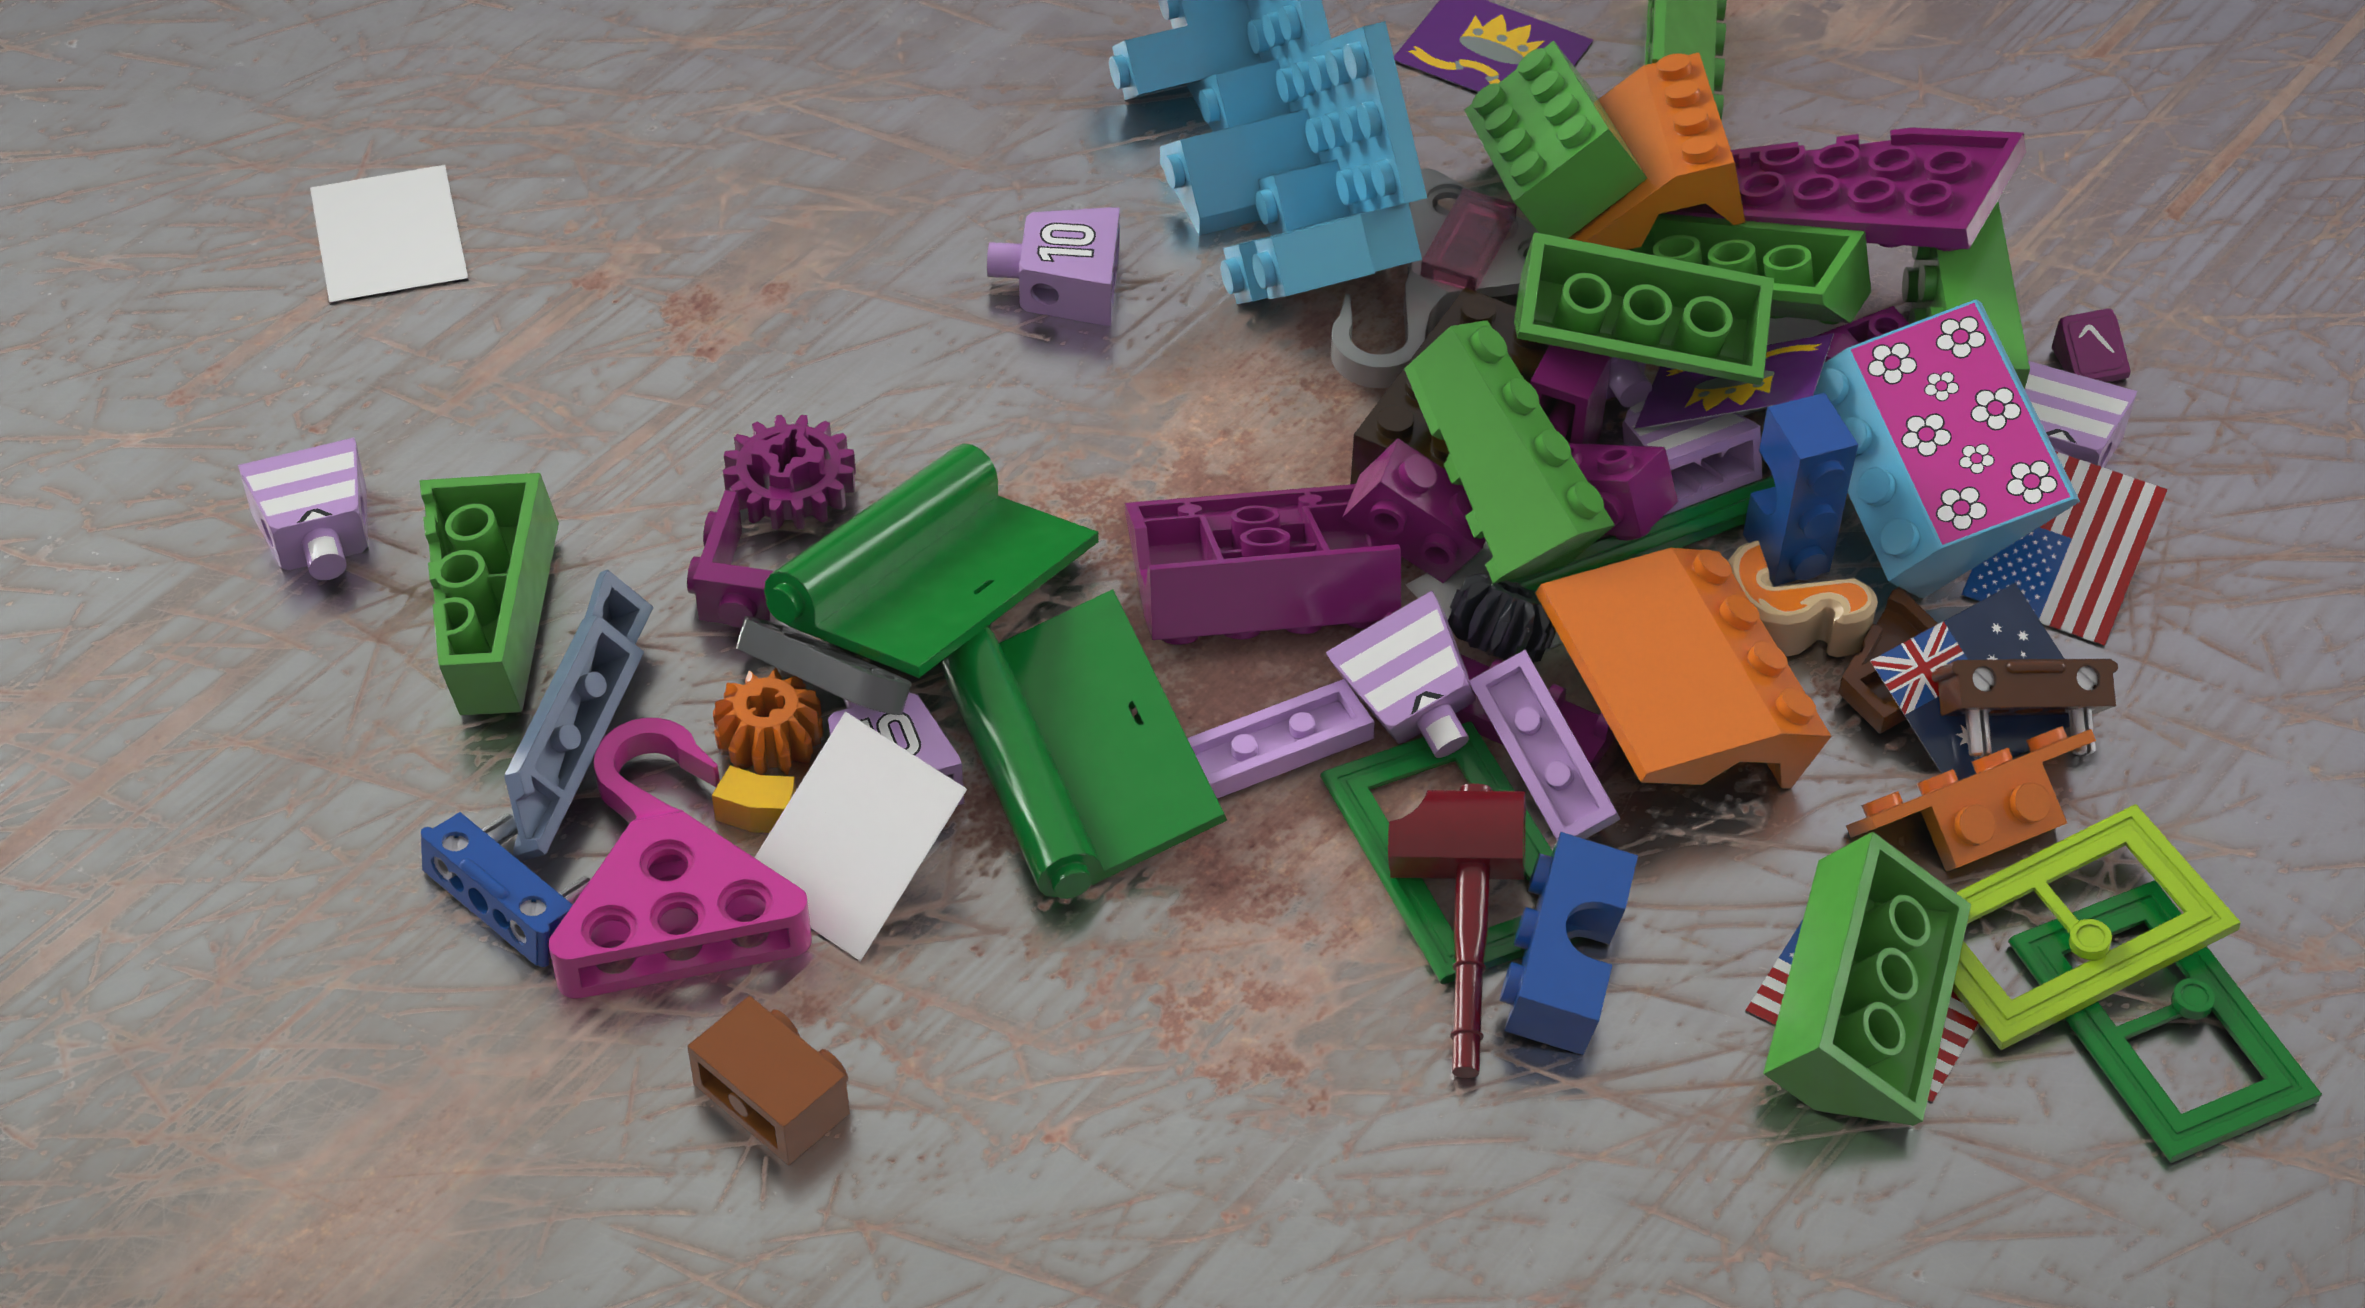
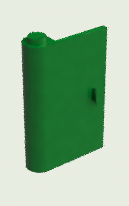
M963 443L952 448L771 573L765 581L766 603L770 613L778 621L793 629L920 678L1099 542L1098 531L998 496V477L991 459L980 448Z
M1114 589L1000 643L994 632L989 627H986L938 663L1036 885L1044 895L1062 899L1077 897L1087 891L1090 886L1227 821ZM1136 708L1138 713L1133 718L1132 710Z

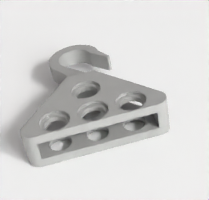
M1429 168L1421 169L1427 198L1409 203L1422 260L1407 264L1408 279L1405 284L1403 308L1406 344L1396 352L1383 355L1370 354L1356 347L1352 342L1350 294H1346L1340 315L1332 326L1330 355L1335 369L1344 378L1355 384L1370 388H1389L1465 287L1516 307L1521 272L1526 260V254L1528 253L1534 232L1539 233L1536 228L1443 173ZM1444 198L1456 199L1463 203L1465 210L1456 215L1440 206L1438 200ZM1489 224H1497L1507 228L1511 235L1506 240L1501 241L1480 228Z

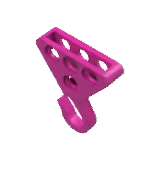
M640 718L628 721L610 731L596 749L594 769L600 796L629 825L549 938L548 944L557 987L568 998L580 999L793 958L802 955L811 946L812 935L808 900L803 889L683 810L664 803L628 782L619 774L624 764L632 758L647 753H659L671 757L682 769L717 787L720 782L718 765L696 744L692 734L686 728L673 721L662 718ZM769 932L767 939L756 947H740L731 940L733 938ZM702 945L700 952L696 956L684 961L673 960L664 954L666 951ZM635 957L633 964L621 973H605L596 966Z

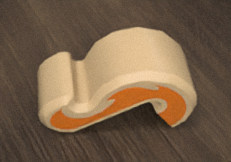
M1759 541L1739 546L1730 557L1728 562L1732 567V573L1749 601L1759 611L1760 619L1775 644L1786 657L1800 654L1817 640L1825 641L1828 644L1826 652L1834 657L1853 655L1861 651L1863 640L1873 624L1878 604L1877 595L1868 585L1856 578L1772 587L1769 579V570Z

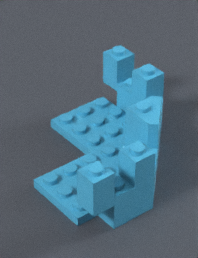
M1158 0L1164 19L1171 20L1173 29L1124 40L1112 46L1114 56L1109 58L1110 74L1117 89L1122 88L1125 100L1187 85L1200 108L1203 119L1213 131L1160 146V165L1165 172L1167 182L1176 192L1199 236L1260 220L1266 225L1271 234L1268 237L1223 248L1226 260L1221 261V276L1227 292L1234 294L1236 304L1265 298L1286 297L1422 260L1409 203L1426 199L1427 194L1385 21L1363 26L1331 39L1322 0Z

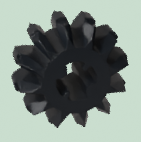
M1485 573L1467 576L1461 589H1457L1450 605L1452 611L1448 622L1456 638L1468 642L1472 648L1486 652L1488 656H1496L1504 661L1523 650H1526L1533 663L1541 661L1546 648H1550L1556 634L1554 626L1535 594L1536 591L1522 587L1517 582L1513 583L1507 580L1493 584L1490 575Z

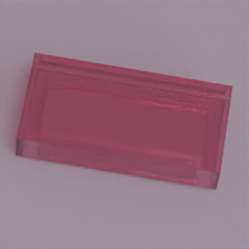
M1463 188L1421 261L1420 276L1461 289L1467 287L1476 291L1516 220L1517 205Z

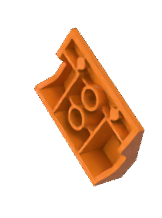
M1699 52L1690 55L1682 53L1670 54L1661 58L1656 63L1643 65L1598 99L1647 176V179L1568 239L1624 250L1638 248L1644 243L1659 214L1705 203L1733 225L1746 223L1735 162Z
M1671 547L1541 584L1535 592L1640 782L1703 785L1739 762L1767 763L1781 788L1791 789L1831 738V734L1816 711L1815 703L1803 690L1788 665L1787 657L1775 644L1760 619L1759 611L1749 601L1732 573L1731 565L1719 551Z

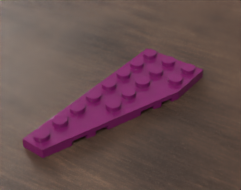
M1910 127L1890 130L1891 140L1860 144L1859 134L1838 136L1836 144L1822 149L1805 151L1804 145H1799L1798 142L1734 149L1731 152L1735 162L1745 221L1865 231L1866 243L1879 244L1888 248L1905 245L1935 247L1941 251L1969 250L2026 154L2024 132ZM1706 203L1664 213L1725 219Z

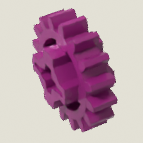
M782 415L775 416L774 427L766 428L757 421L752 423L753 436L751 438L740 434L734 437L735 450L725 451L724 486L727 491L738 492L740 510L747 508L749 522L753 524L766 516L771 518V526L774 530H778L784 520H793L795 527L799 530L804 529L805 518L812 515L815 519L824 523L828 521L827 507L830 506L843 510L846 507L845 493L855 492L854 474H856L854 450L848 449L847 436L844 433L831 436L830 423L827 421H823L813 428L808 426L807 415H800L795 424H787Z

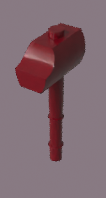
M1465 784L1460 787L1459 791L1427 790L1419 806L1405 817L1389 821L1388 861L1391 878L1456 879L1454 913L1456 963L1453 964V969L1456 971L1454 1028L1450 1037L1453 1040L1452 1073L1461 1078H1473L1480 1073V1045L1484 1038L1483 1033H1481L1483 972L1486 970L1484 957L1488 936L1489 879L1524 880L1525 791H1492V788L1485 784Z

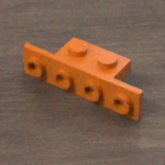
M2063 726L2026 740L2030 753L2013 759L2008 747L1972 761L1976 774L1962 780H1958L1954 769L1921 781L1917 783L1921 796L1904 803L1899 791L1863 804L1861 806L1866 818L1848 824L1846 828L1850 837H1854L1921 811L1945 871L1956 869L2067 824L2042 762L2096 741L2092 729L2067 737Z

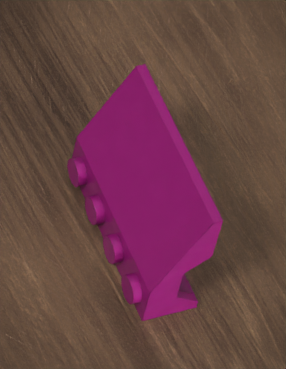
M1356 484L1125 503L1126 521L1146 624L1152 640H1162L1165 643L1174 645L1192 643L1199 636L1221 634L1232 639H1249L1259 635L1260 631L1286 629L1296 634H1309L1319 631L1322 626L1348 624L1351 627L1366 629L1382 620L1387 612L1391 611L1394 613L1401 609V548L1399 544L1383 545L1342 518Z

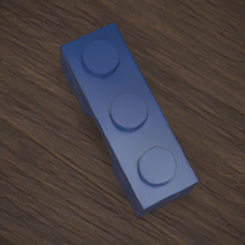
M1826 393L1767 407L1759 451L1771 470L1775 487L1750 494L1743 536L1748 543L1759 541L1769 570V579L1773 586L1797 580H1810L1820 574L1830 572L1858 443Z
M1560 832L1551 856L1538 854L1528 886V892L1539 895L1536 908H1524L1514 940V946L1525 949L1521 965L1514 962L1510 963L1499 1000L1511 1005L1504 1031L1584 1055L1600 1020L1612 964L1582 954L1572 945L1569 938L1585 937L1610 945L1626 910L1638 855L1564 832Z

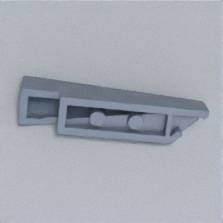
M608 569L599 573L585 618L582 619L504 775L518 830L513 856L519 861L546 855L595 755L596 749L644 654V651L635 644L654 607Z

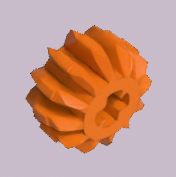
M776 667L768 677L758 678L749 670L744 685L727 682L726 690L723 694L724 699L715 701V709L713 710L714 727L716 728L714 730L715 740L721 755L729 756L730 762L733 763L734 767L740 769L753 765L754 771L759 775H764L769 768L778 767L788 776L792 766L791 761L810 763L813 746L821 744V737L824 732L821 704L814 690H806V684L803 683L801 678L796 676L783 680Z

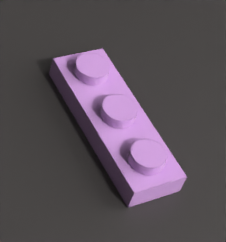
M1526 650L1469 680L1470 685L1556 840L1560 832L1586 839L1621 820Z
M1342 679L1187 739L1218 799L1374 739V720L1345 679Z

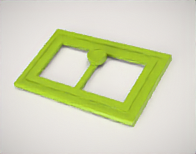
M2134 804L1956 892L1971 904L1968 924L2034 891L2070 933L2069 946L2073 953L2080 958L2090 961L2011 1000L1963 941L1952 990L1998 1048L2003 1050L2238 931L2241 922L2139 806ZM2126 846L2184 913L2110 950L2112 934L2107 925L2095 919L2078 921L2048 884Z

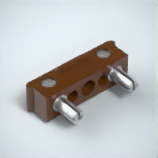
M2112 659L1956 660L1937 668L1931 677L1935 683H1938L1941 716H1966L1969 755L1984 757L1992 753L1989 716L2069 715L2071 736L2092 729L2094 734L2092 714L2116 706L2113 673L2118 670V664ZM2095 741L2072 750L2073 754L2085 756L2094 753Z

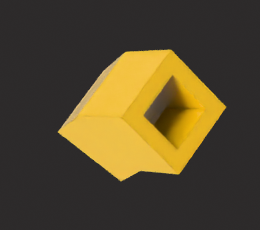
M730 765L712 794L715 820L753 833H770L796 791L795 777L759 775Z

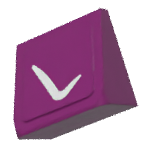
M2107 308L2062 317L2058 321L2051 348L2065 371L2103 382L2130 377L2131 370L2121 331L2112 309Z

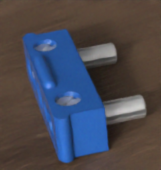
M461 812L434 828H423L421 830L422 871L534 965L540 967L548 966L551 957L548 944L549 938L589 883L590 878L582 877L559 893L501 846L502 843L518 834L515 818L511 814H505L482 829Z

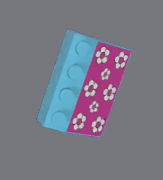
M1977 299L1848 347L1824 363L1814 395L1826 393L1858 443L1848 494L1888 581L1924 599L2080 502L1982 303Z

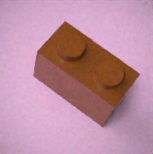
M750 995L687 1045L693 1084L788 1166L850 1114L847 1091L848 1074L841 1062L825 1049L817 1052L800 1037L795 1025L784 1013L776 1009L769 1012Z

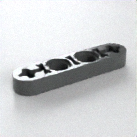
M744 617L736 645L737 649L852 703L883 713L902 715L911 687L910 681L788 626L761 618Z

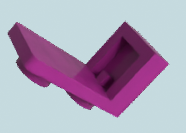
M725 490L717 512L710 511L708 513L703 532L704 550L701 557L694 556L691 559L687 574V591L696 596L699 620L742 628L745 616L761 618L775 622L776 618L767 607L764 592L765 581L773 571L731 565L742 534L738 492Z

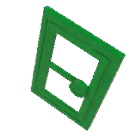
M1472 721L1462 724L1469 736L1468 742L1448 756L1436 758L1425 738L1422 737L1327 769L1320 774V778L1441 984L1455 981L1456 971L1453 969V964L1456 963L1454 931L1422 878L1390 877L1388 861L1389 822L1370 790L1455 761L1469 784H1485L1490 786L1492 791H1515ZM1526 809L1525 876L1530 882L1538 854L1551 856L1552 849ZM1521 916L1488 927L1484 957L1486 969L1524 955L1525 949L1514 946Z
M2156 880L2072 912L2078 921L2084 919L2101 921L2107 925L2112 935L2143 923L2151 930L2182 914ZM2058 919L2018 933L2008 940V943L2039 985L2073 969L2064 957V954L2072 952L2069 946L2070 933ZM2207 946L2175 962L2187 979H2183L2176 984L2171 996V1005L2119 1026L2114 1024L2099 1002L2064 1018L2170 1163L2317 1103L2322 1095ZM2212 1011L2264 1080L2181 1114L2126 1039L2182 1016L2192 1020L2203 1019Z

